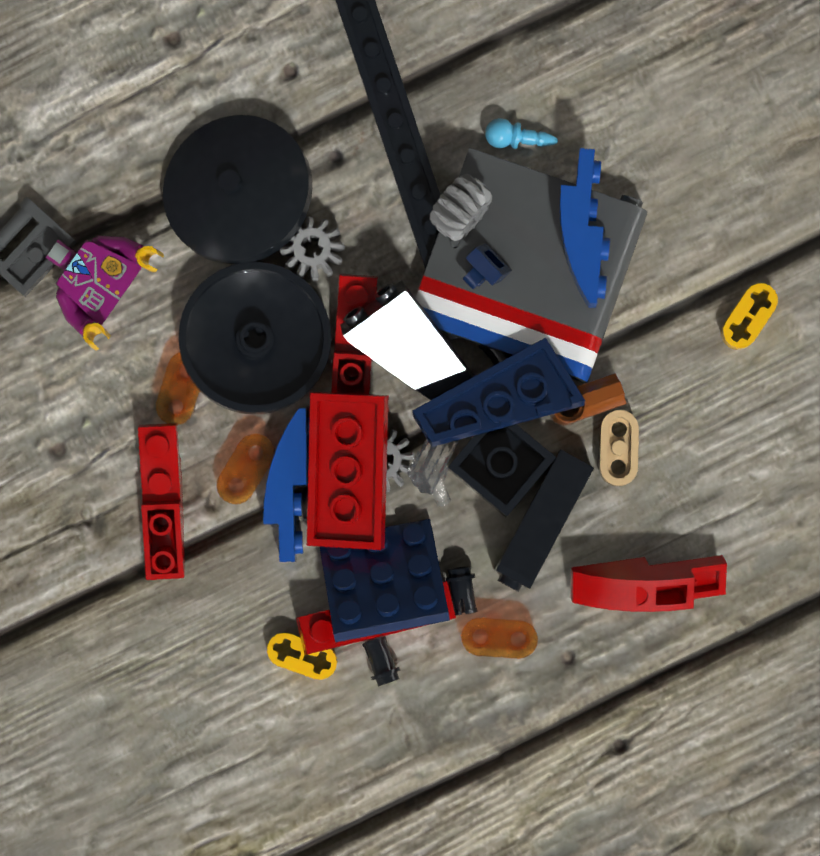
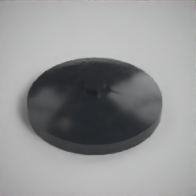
M251 115L222 117L195 130L174 153L166 170L163 184L165 213L175 234L198 255L222 264L235 265L255 262L281 249L301 227L312 199L311 169L298 143L276 123Z
M239 263L223 268L209 276L190 296L183 310L179 325L180 356L192 383L213 403L242 414L273 413L298 402L309 393L320 379L327 364L331 348L330 321L318 294L297 274L270 263Z

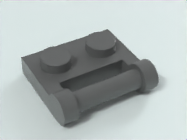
M27 196L19 204L21 208L0 230L1 252L32 217L39 222L4 262L0 259V275L24 297L55 266L45 257L56 241L59 239L70 248L76 243L68 233Z

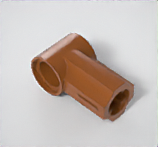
M616 373L577 386L585 399V405L577 407L576 414L573 417H564L560 413L551 414L550 417L558 425L567 426L626 405L625 393Z

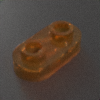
M180 352L176 353L167 365L156 401V411L160 419L165 423H177V426L187 423L192 418L200 395V391L192 383L191 379L184 378L181 375L183 363ZM174 400H180L183 404V409L178 414L171 413L169 408Z
M250 434L239 442L217 480V491L224 501L238 505L251 499L270 468L275 453V448L267 437L261 434ZM254 446H259L263 450V456L259 460H252L249 456V451ZM236 478L241 479L244 483L243 490L239 493H234L230 489L231 481Z
M474 618L465 624L461 633L463 646L468 652L476 656L521 659L532 654L538 642L537 633L533 626L522 620ZM478 629L485 630L488 635L487 640L482 644H478L473 640V633ZM522 632L525 635L523 645L514 646L511 643L513 633Z

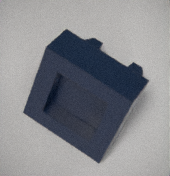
M485 243L476 247L466 257L474 268L463 277V280L474 290L476 287H480L486 280L492 286L501 282L512 270Z

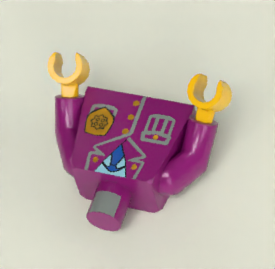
M97 236L91 242L85 240L77 252L59 239L53 245L45 258L63 270L55 282L59 287L56 292V299L65 320L83 336L85 342L92 349L99 350L93 343L96 335L102 333L110 339L109 332L102 324L142 267L150 272L158 270L149 265V259L154 254L164 257L161 251L152 246H143L128 238L119 236Z

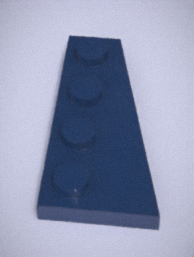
M544 338L412 410V415L431 447L581 407L585 405V399L548 340Z

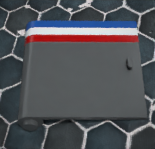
M469 148L459 177L469 174L474 179L480 180L491 192L492 202L489 205V209L483 215L482 220L476 224L475 228L466 237L454 241L448 236L445 237L442 233H438L416 299L441 331L510 355H515L546 338L571 379L588 383L648 213L642 208L643 202L627 195H622L621 199H617L591 190V198L598 199L596 222L589 221L588 226L604 227L603 237L610 238L608 261L601 260L600 275L607 276L605 299L598 298L596 308H589L579 293L570 273L564 253L560 228L561 185L576 186V184ZM486 243L512 271L501 282L493 286L486 280L480 287H476L473 290L463 280V277L474 268L466 257L476 247Z

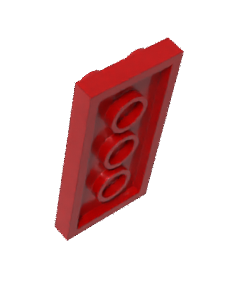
M310 393L307 546L382 550L385 548L389 395Z

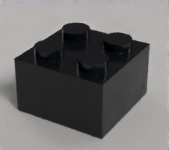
M515 424L473 436L448 466V470L503 516L507 517L554 461L556 456Z

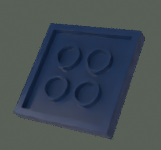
M430 519L385 527V548L382 550L320 547L335 642L450 621Z

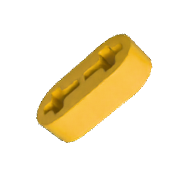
M757 283L752 285L742 295L721 329V337L728 347L734 350H741L750 346L755 341L778 304L776 291L770 285ZM766 293L765 301L769 304L768 309L761 307L755 315L749 313L754 304V300L750 297L751 294ZM746 318L750 321L744 331L748 335V339L741 338L736 342L731 338L734 332L729 329L730 325L732 324L737 327Z
M283 632L276 634L268 643V657L272 663L279 667L319 680L328 678L337 668V656L332 649H328L322 652L327 653L326 660L331 662V667L329 669L323 668L320 673L315 672V665L303 660L305 655L300 636L292 633ZM284 639H289L291 641L290 647L300 651L301 655L299 658L288 655L285 660H280L278 658L279 652L274 650V645L276 643L282 644ZM320 652L311 653L308 655L317 657L320 654Z

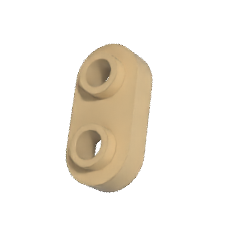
M615 410L607 414L600 425L599 472L603 480L608 484L624 486L630 483L638 472L639 425L636 418L628 411ZM622 423L625 426L626 432L622 437H617L612 433L613 424ZM615 460H619L625 465V470L620 475L614 474L611 470V464Z

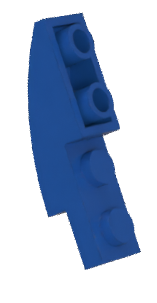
M580 148L576 186L561 185L560 228L564 253L577 289L589 308H596L597 299H605L607 276L600 275L601 260L608 261L610 238L603 237L604 227L588 226L589 221L596 222L598 199L591 198L592 183H600L601 161L594 160L595 149Z
M298 408L288 423L274 453L266 482L263 524H278L279 562H297L296 554H303V531H296V516H302V493H295V486H308L310 417H308V410L306 408Z

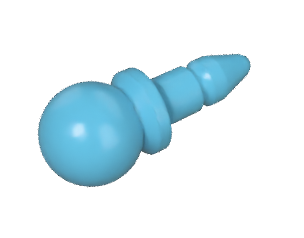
M503 118L492 120L485 129L487 142L495 148H505L511 145L513 149H517L519 142L526 145L536 144L541 147L555 145L558 142L556 137L546 132H536L535 130L528 129L521 130V123L516 122L512 125L511 122Z

